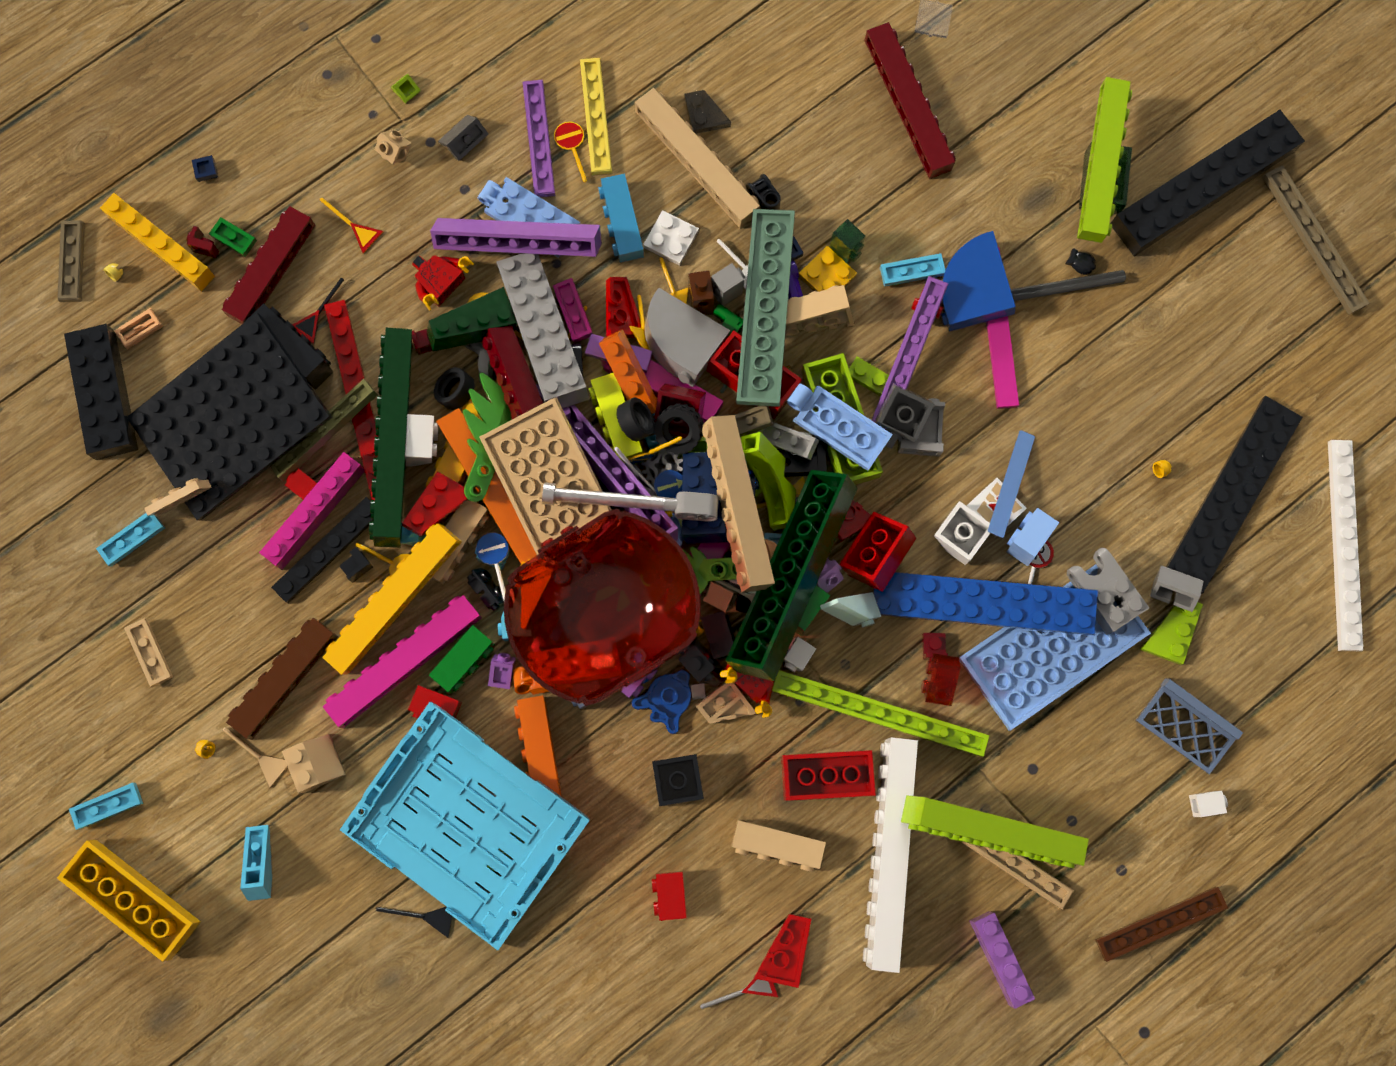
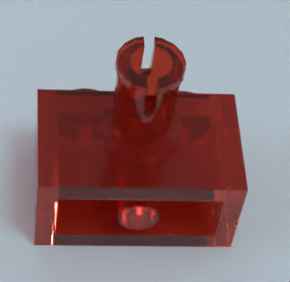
M933 653L932 660L927 661L926 665L927 680H923L921 693L925 695V702L952 706L961 670L959 657Z

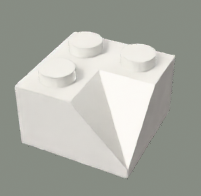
M407 414L406 466L411 467L432 463V456H437V444L433 442L438 441V424L434 422V416Z
M959 501L941 524L934 537L950 555L966 565L989 536L988 528L990 523Z

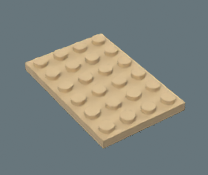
M553 398L479 437L537 556L605 523L611 516H614L611 507L606 505L555 501L554 506L542 504L544 482L556 483V488L603 492L557 398Z

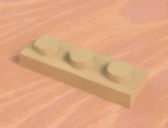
M191 479L185 483L186 486L170 490L168 496L153 499L151 501L152 504L144 508L147 516L161 515L212 488L209 480Z
M143 618L125 627L126 634L150 687H155L173 678L148 620Z

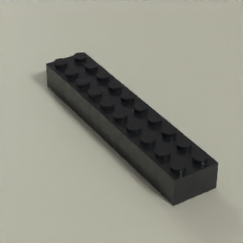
M1278 110L1118 213L1111 222L1112 228L1132 255L1136 256L1296 152L1305 140L1284 113Z

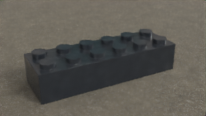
M107 324L64 333L86 454L95 460L137 451L138 445L135 430L128 421L131 409L116 333Z

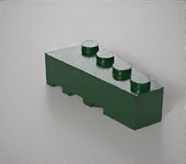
M502 287L429 320L426 334L434 352L483 342V338L489 328L512 326L515 332L517 321L505 288Z

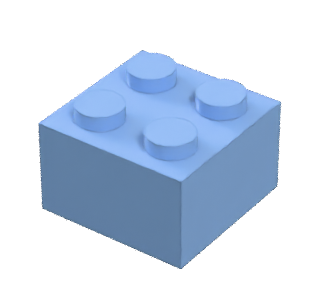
M1039 508L1034 513L1029 511L1019 525V528L1022 530L1017 528L1007 542V545L1010 546L1007 553L1026 566H1029L1059 522Z

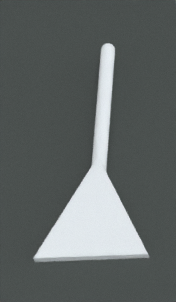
M615 447L614 450L635 476L640 479V482L656 494L651 484L635 469L621 450Z

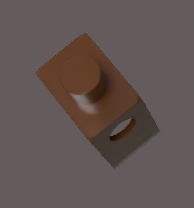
M710 271L689 273L687 281L692 308L705 316L713 315L714 295ZM701 302H707L706 305H699Z

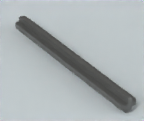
M1124 270L1015 288L1011 289L1014 301L1122 283L1126 280V274Z

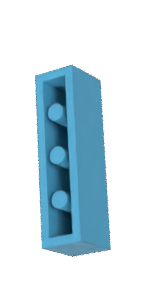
M625 174L602 178L601 187H598L600 199H605L606 205L602 207L605 218L610 220L607 228L609 237H614L615 243L612 244L614 256L619 257L620 263L644 258V250Z

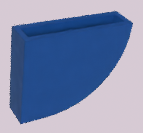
M990 231L968 241L954 254L944 273L943 282L949 284L942 299L944 313H941L943 325L948 326L949 332L1015 314L1016 306L994 232Z

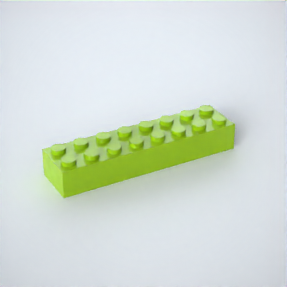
M906 795L901 818L902 823L909 824L908 829L923 831L931 835L943 836L996 851L1008 852L1012 855L1024 856L1029 859L1073 869L1075 865L1084 866L1088 838L926 797Z

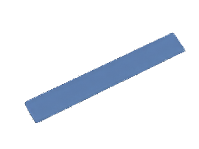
M1022 430L1019 431L988 528L989 533L1001 538L1005 535L1035 436Z

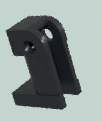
M815 437L819 442L811 460L783 449H777L786 458L785 463L789 465L785 466L784 477L808 476L810 470L827 472L825 442Z

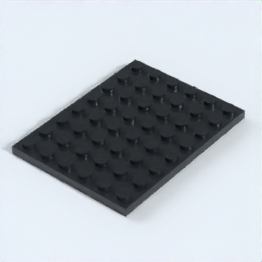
M258 313L254 314L128 415V421L174 488H182L186 486L185 483L194 478L209 480L212 488L185 502L193 516L199 521L332 418L327 408L263 317Z

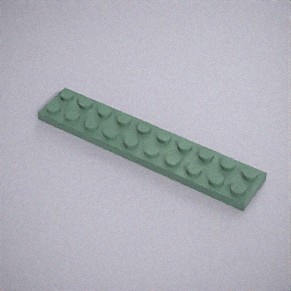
M753 209L736 399L739 405L780 406L795 210Z

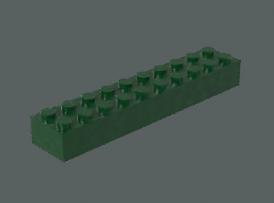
M386 327L385 335H381L380 375L378 376L379 395L381 396L377 395V415L380 416H376L375 423L376 436L379 437L374 439L375 456H378V458H373V471L376 479H372L371 491L372 498H375V500H371L370 503L371 519H374V522H369L370 540L374 542V547L401 548L406 465L407 414L409 412L412 359V329Z
M810 470L770 560L775 584L765 590L756 591L726 658V662L738 673L775 681L858 489L847 474Z

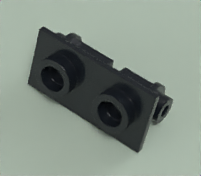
M483 568L473 569L472 573L467 577L469 580L467 583L476 594L484 591L485 593L480 599L488 609H492V611L497 610L500 607L499 604L504 603L501 588L492 581V576L487 570Z

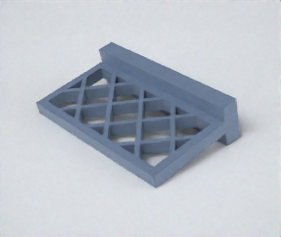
M1165 678L1160 684L1159 690L1136 721L1206 773L1210 774L1234 741L1242 736L1243 732L1171 679ZM1163 693L1171 698V707L1160 708L1159 698ZM1186 708L1189 711L1190 720L1178 721L1176 709ZM1172 709L1174 722L1162 723L1161 711ZM1157 711L1159 724L1149 725L1143 720L1149 712ZM1204 721L1207 724L1208 733L1196 735L1194 722ZM1191 723L1192 735L1181 737L1179 724ZM1175 725L1177 737L1167 738L1164 736L1163 726ZM1213 735H1223L1228 740L1223 747L1215 748ZM1209 736L1211 748L1199 750L1197 738ZM1193 738L1195 751L1186 752L1182 748L1181 740ZM1211 752L1212 761L1208 767L1201 763L1199 753ZM1190 754H1196V759Z

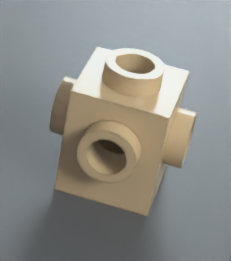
M392 129L381 132L378 135L374 150L383 159L391 164L405 161L412 143L404 138L399 131Z

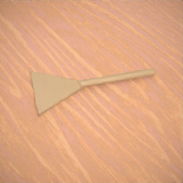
M224 727L223 731L257 758L269 788H271L288 767L286 761L259 755Z

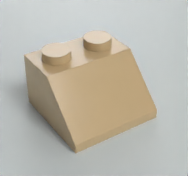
M330 734L301 742L282 751L298 793H306L346 775Z

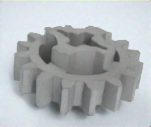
M666 449L655 452L654 457L641 464L646 466L642 474L647 475L645 479L651 482V486L654 487L656 477L665 470H675L682 474L683 459L681 458L683 454L669 453Z

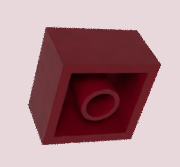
M664 384L658 390L654 422L657 421V417L665 408L667 409L668 406L679 403L680 405L686 404L691 408L693 407L697 413L699 412L702 419L706 392ZM674 419L669 424V432L673 436L686 438L689 434V426L682 419Z

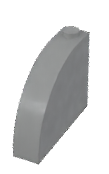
M661 288L657 289L650 301L644 327L646 342L654 358L669 373L692 387L707 369L709 360L725 342L730 332L729 329Z

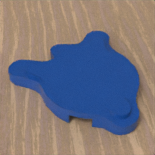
M680 670L674 674L659 676L653 681L649 690L644 695L632 700L633 708L636 710L650 708L652 710L650 720L652 722L664 723L670 734H676L679 731V719L687 710L691 701L689 673L685 670Z

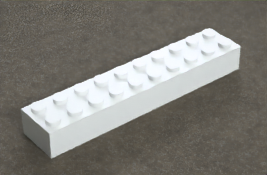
M891 737L886 739L884 743H881L880 747L883 765L879 766L878 779H881V788H877L876 801H880L879 810L875 811L874 823L878 824L877 833L873 834L872 845L876 847L875 856L872 855L870 865L871 869H874V875L869 880V892H872V899L867 903V915H870V922L865 926V938H868L867 948L864 947L863 961L866 962V966L876 971L900 972L911 829H908L909 824L902 823L901 818L906 795L914 796L918 740Z

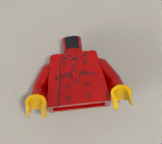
M433 255L428 261L418 256L412 265L419 270L415 274L417 280L415 287L419 300L425 304L429 311L431 310L430 306L434 303L440 307L465 280L463 271L468 273L467 266L474 265V263L467 256L454 258Z
M727 664L726 668L720 672L721 677H727L725 683H735L754 702H759L760 705L755 707L757 714L763 712V718L771 716L772 707L769 704L774 681L738 673Z

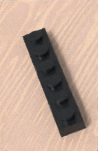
M367 497L271 587L286 603L293 600L369 527L370 521L374 522V519H371L370 513L371 501Z

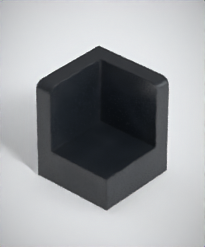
M357 547L350 551L352 556L340 565V568L352 583L373 568V565Z

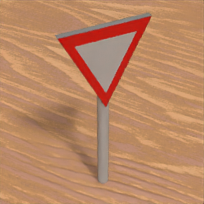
M753 979L744 989L700 1005V1008L704 1009L745 993L778 997L773 982Z

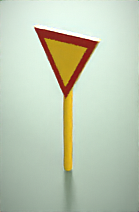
M320 198L324 205L352 227L363 254L384 232L352 223L324 198Z

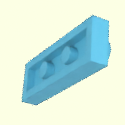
M941 253L880 265L884 287L927 279L928 276L933 278L944 276L946 271Z
M145 513L97 547L96 550L106 564L112 567L165 529V527L156 515L147 516V513Z
M130 783L69 808L75 829L80 830L143 804L137 784Z

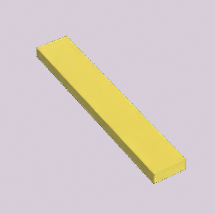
M600 58L580 59L592 175L611 174L612 167Z

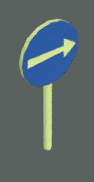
M675 470L661 472L654 482L657 496L676 498V494L682 492L683 475ZM678 518L679 523H680V526H681V529H682V519H679V518Z

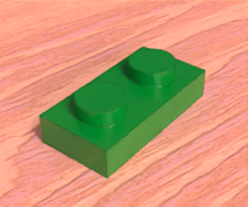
M221 217L209 232L212 238L244 257L248 255L257 242L255 237Z

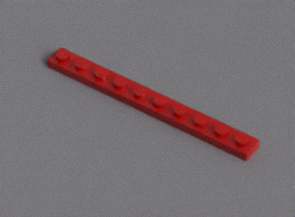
M345 300L325 304L324 307L345 393L347 394L359 382L365 379L347 304ZM370 402L352 418L371 499L375 500V498H372L371 491L372 479H376L373 471V458H378V456H375L374 439L379 436H376V421Z

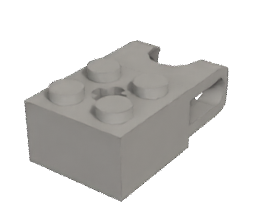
M1099 548L1093 557L1098 567L1095 576L1088 575L1079 566H1072L1067 570V577L1077 589L1098 590L1096 621L1105 634L1108 635L1149 609V606L1112 554L1106 548ZM1116 601L1118 606L1115 607L1113 602Z

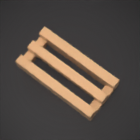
M149 308L114 330V332L128 350L164 326L154 311ZM151 316V319H149L148 321L144 322V323L141 324V325L139 324V323H141L142 321H144L145 319H147V318H149V317ZM133 328V330L127 333L126 335H122L123 333Z

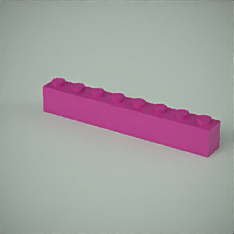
M464 595L453 598L448 603V608L434 613L429 623L419 625L414 630L415 634L410 638L405 637L396 644L397 648L391 653L390 651L385 652L379 657L380 661L377 664L366 667L358 679L348 681L343 686L344 690L339 694L334 693L326 699L327 703L322 707L339 728H345L467 631L472 625L482 619Z

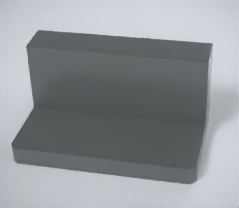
M466 115L438 142L447 147L454 158L460 161L488 135V132L476 117Z

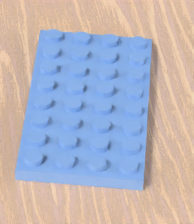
M1095 564L1085 572L1088 575L1095 576L1098 567ZM1071 581L1063 586L1065 588H1075ZM1114 601L1113 605L1115 607L1118 606L1117 602ZM1139 616L1108 635L1105 634L1097 621L1095 623V635L1003 627L958 659L1008 731H1011L1151 633Z

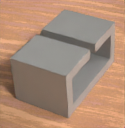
M1161 566L1154 579L1150 597L1169 603L1172 591H1176L1173 605L1193 612L1201 596L1203 580Z

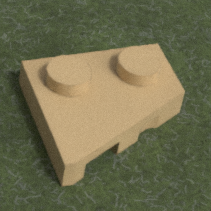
M723 683L696 705V708L709 724L756 713L734 683Z

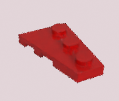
M610 277L606 280V337L623 329L627 338H635L630 326L642 327L627 277Z
M788 914L753 977L754 979L799 988L811 918Z

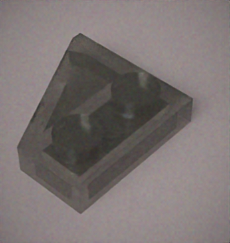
M705 90L684 94L690 125L695 134L731 127L729 118Z

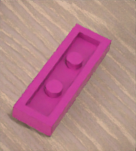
M570 278L553 285L573 342L576 343L589 338L593 331L574 280Z

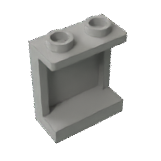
M935 398L929 399L935 405L916 442L904 437L901 441L898 440L897 453L940 457L944 443H942V426L945 402H940L939 399Z

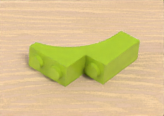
M761 432L742 436L741 443L745 460L753 470L762 488L767 504L770 527L773 530L783 529L793 511L796 498V489L784 477L786 458Z

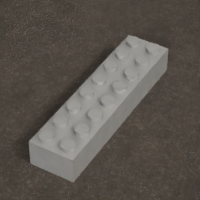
M522 253L497 261L496 263L544 402L557 398L561 407L565 408L589 400L585 382L539 255Z

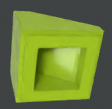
M409 74L404 75L391 86V89L404 103H407L421 91Z

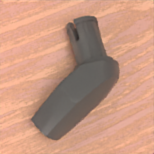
M478 342L465 345L467 349L479 355V383H481V373L494 380L495 370L490 365V358L487 350L483 347V343Z

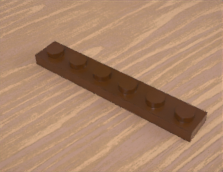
M1213 887L1099 937L1095 941L1104 961L1108 962L1226 910L1228 906L1219 887Z

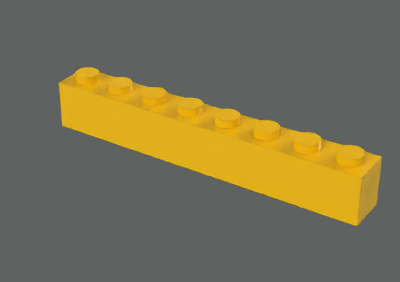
M432 525L426 531V537L422 542L419 541L412 547L410 556L399 562L397 565L398 570L383 581L382 584L384 586L380 591L374 592L369 597L368 605L358 610L354 615L355 620L340 631L339 634L341 636L338 640L331 642L325 649L326 654L322 658L341 675L349 674L462 543L444 525Z

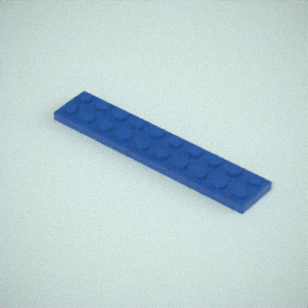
M897 572L894 573L883 592L874 588L876 603L880 614L884 616L1095 635L1098 590Z

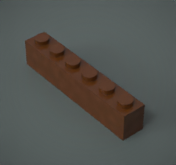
M312 618L303 624L301 633L288 642L286 651L282 655L279 654L273 660L271 669L268 672H264L258 678L257 682L259 683L256 687L250 689L244 695V701L239 707L236 706L229 713V719L226 723L244 738L254 739L326 652L327 646L338 637L319 620Z

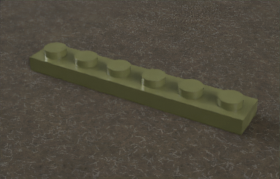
M365 379L359 382L329 410L332 416L329 421L270 466L281 481L284 482L292 472L296 471L378 395Z

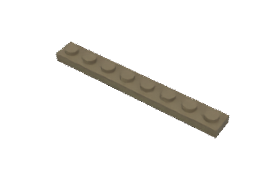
M1282 165L1266 173L1262 178L1348 315L1370 304L1284 166Z

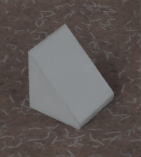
M704 683L690 685L692 700L706 698Z

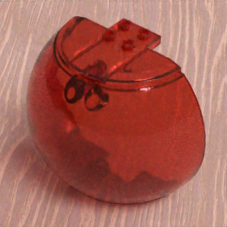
M619 509L604 512L581 528L577 525L575 527L572 525L566 527L560 532L561 536L554 540L549 538L541 544L542 548L537 550L539 554L516 568L507 579L509 584L506 586L504 597V620L507 636L517 659L527 673L546 690L565 700L578 704L583 703L585 706L602 702L651 674L684 651L698 635L696 631L700 621V592L696 575L685 552L657 524L634 513L620 512ZM579 561H581L582 564L580 567H578ZM639 654L643 656L640 658L642 660L641 662H637L636 657Z

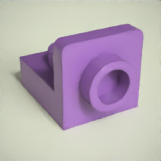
M499 653L493 656L488 686L504 689L511 688L516 657H511L507 653Z

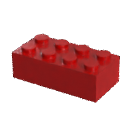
M872 750L781 756L784 801L876 796Z

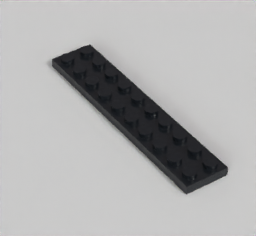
M1267 396L1261 399L1166 566L1167 568L1203 580L1201 594L1207 588L1303 418Z

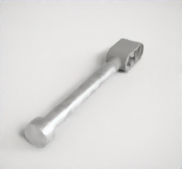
M544 482L542 504L554 506L555 501L675 511V517L679 519L710 522L717 520L719 497L708 493L678 492L676 498L556 488V483Z

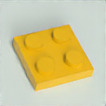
M826 246L799 272V277L812 290L818 292L827 290L832 286L844 285L846 287L857 275V272L829 246Z

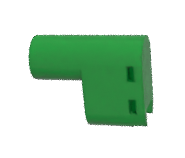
M721 304L714 310L713 315L723 320L722 326L730 330L728 337L733 331L740 332L743 327V318Z

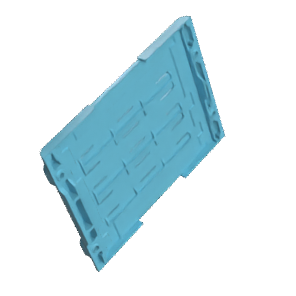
M429 702L366 789L362 799L340 828V831L390 869L397 868L447 907L445 909L446 912L496 950H499L556 867L569 852L590 819L539 780H534L484 743L483 738L440 706ZM439 753L443 755L445 758H447L449 761H451L453 764L449 763L447 760L441 757ZM427 770L431 771L433 774L439 777L441 781L437 779L435 776H433L431 773H429ZM478 783L482 784L484 787H486L488 790L494 793L496 797L492 795L490 792H488L486 789H484L482 786H480ZM416 786L420 788L422 791H424L426 794H428L429 797L422 793L420 790H418ZM467 799L471 801L473 804H475L477 807H479L481 810H483L485 813L481 812L479 809H477L475 806L469 803ZM404 803L408 804L411 808H413V809H414L415 811H417L418 813L414 812L412 809H410V808H409L408 806H406ZM522 815L525 816L527 819H529L531 822H533V823H534L535 825H537V826L535 827L533 824H531L529 821H527L525 818H523ZM455 816H457V817L460 818L462 821H464L466 824H468L470 827H472L473 830L470 829L468 826H466L464 823H462L460 820H458ZM393 819L397 821L399 824H401L403 827H405L406 830L399 826L396 822H394ZM445 832L447 835H449L451 838H453L455 841L461 844V846H459L457 843H455L453 840H451L443 833ZM510 832H512L513 834H515L517 837H519V838H520L521 840H523L525 843L521 842L519 839H517L515 836H513ZM499 848H500L502 851H504L506 854H508L510 857H512L513 860L510 859L508 856H506L504 853H502V852L499 850ZM432 849H434L436 852H438L440 855L446 858L449 861V863L442 857H440L438 854H436ZM487 865L490 866L492 869H494L496 872H498V873H499L500 875H502V876L500 877L497 873H495L493 870H491L490 868H488ZM475 882L479 883L481 886H483V887H484L486 890H488L490 893H488L487 891H485L483 888H481V887H480L479 885H477Z

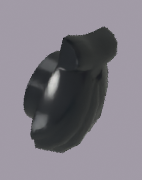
M1075 248L1071 250L1070 256L1065 263L1083 275L1090 274L1092 270L1096 269L1094 256L1087 252H1078Z

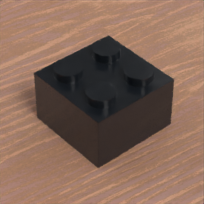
M697 754L652 761L659 807L704 799Z

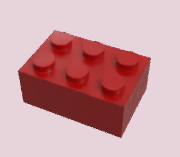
M873 512L839 565L848 576L883 592L917 538L908 526Z

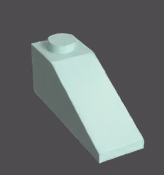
M873 592L837 598L820 605L821 610L852 626L861 624L862 628L875 624L874 619L881 617Z

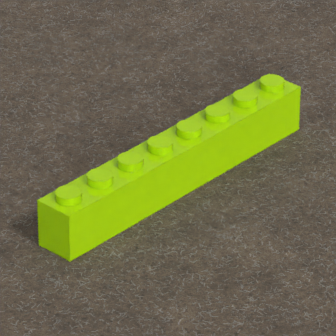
M1106 77L1100 86L1077 234L1078 239L1102 243L1106 236L1111 234L1112 224L1109 222L1115 210V204H1112L1113 198L1116 197L1118 185H1115V182L1121 171V166L1118 163L1124 151L1121 143L1127 131L1124 123L1127 121L1130 111L1127 109V103L1130 102L1132 97V90H1129L1131 81Z

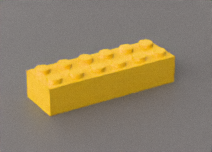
M87 840L57 877L58 880L162 962L172 960L201 923L200 920L98 840Z

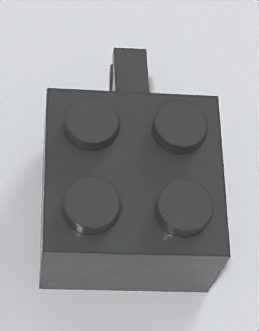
M893 383L874 421L893 434L886 447L892 449L896 440L901 441L903 437L916 442L935 404L931 400Z

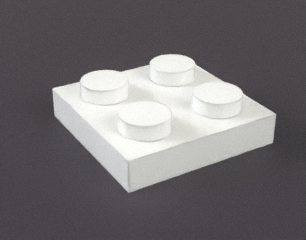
M662 210L644 242L643 248L680 266L696 238L699 228Z

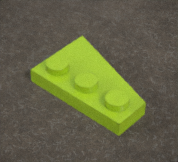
M1197 602L1193 612L1173 606L1140 650L1183 665L1203 604Z

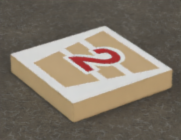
M996 478L967 507L990 523L1003 483ZM1017 498L1008 525L1027 509Z

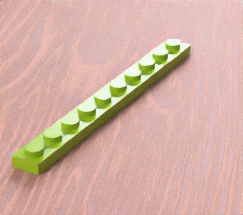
M779 670L772 689L774 693L980 757H984L989 735Z

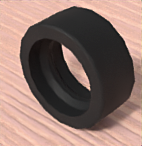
M450 368L438 378L434 387V398L447 409H460L471 399L469 390L475 389L474 379L461 368ZM460 381L457 390L449 396L451 388Z
M634 397L618 406V423L628 438L637 442L654 433L655 422L653 415L641 399Z

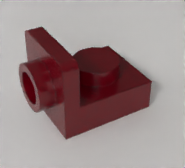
M193 226L186 239L189 248L194 253L217 259L219 250L214 245V242L203 238L204 234L199 227Z
M946 633L922 634L923 660H929L930 664H941L942 660L948 658V653H946Z

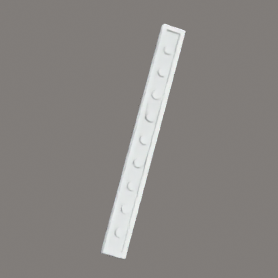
M1351 440L1328 441L1338 651L1360 652L1363 651L1353 444Z

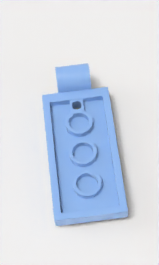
M507 177L504 179L505 184L502 188L497 183L488 180L477 197L481 203L489 207H486L484 212L497 221L580 224L575 218Z
M798 384L787 400V403L793 409L800 411L798 416L793 419V422L867 471L893 435L820 386H817L813 393L807 386ZM813 408H817L818 412H814Z

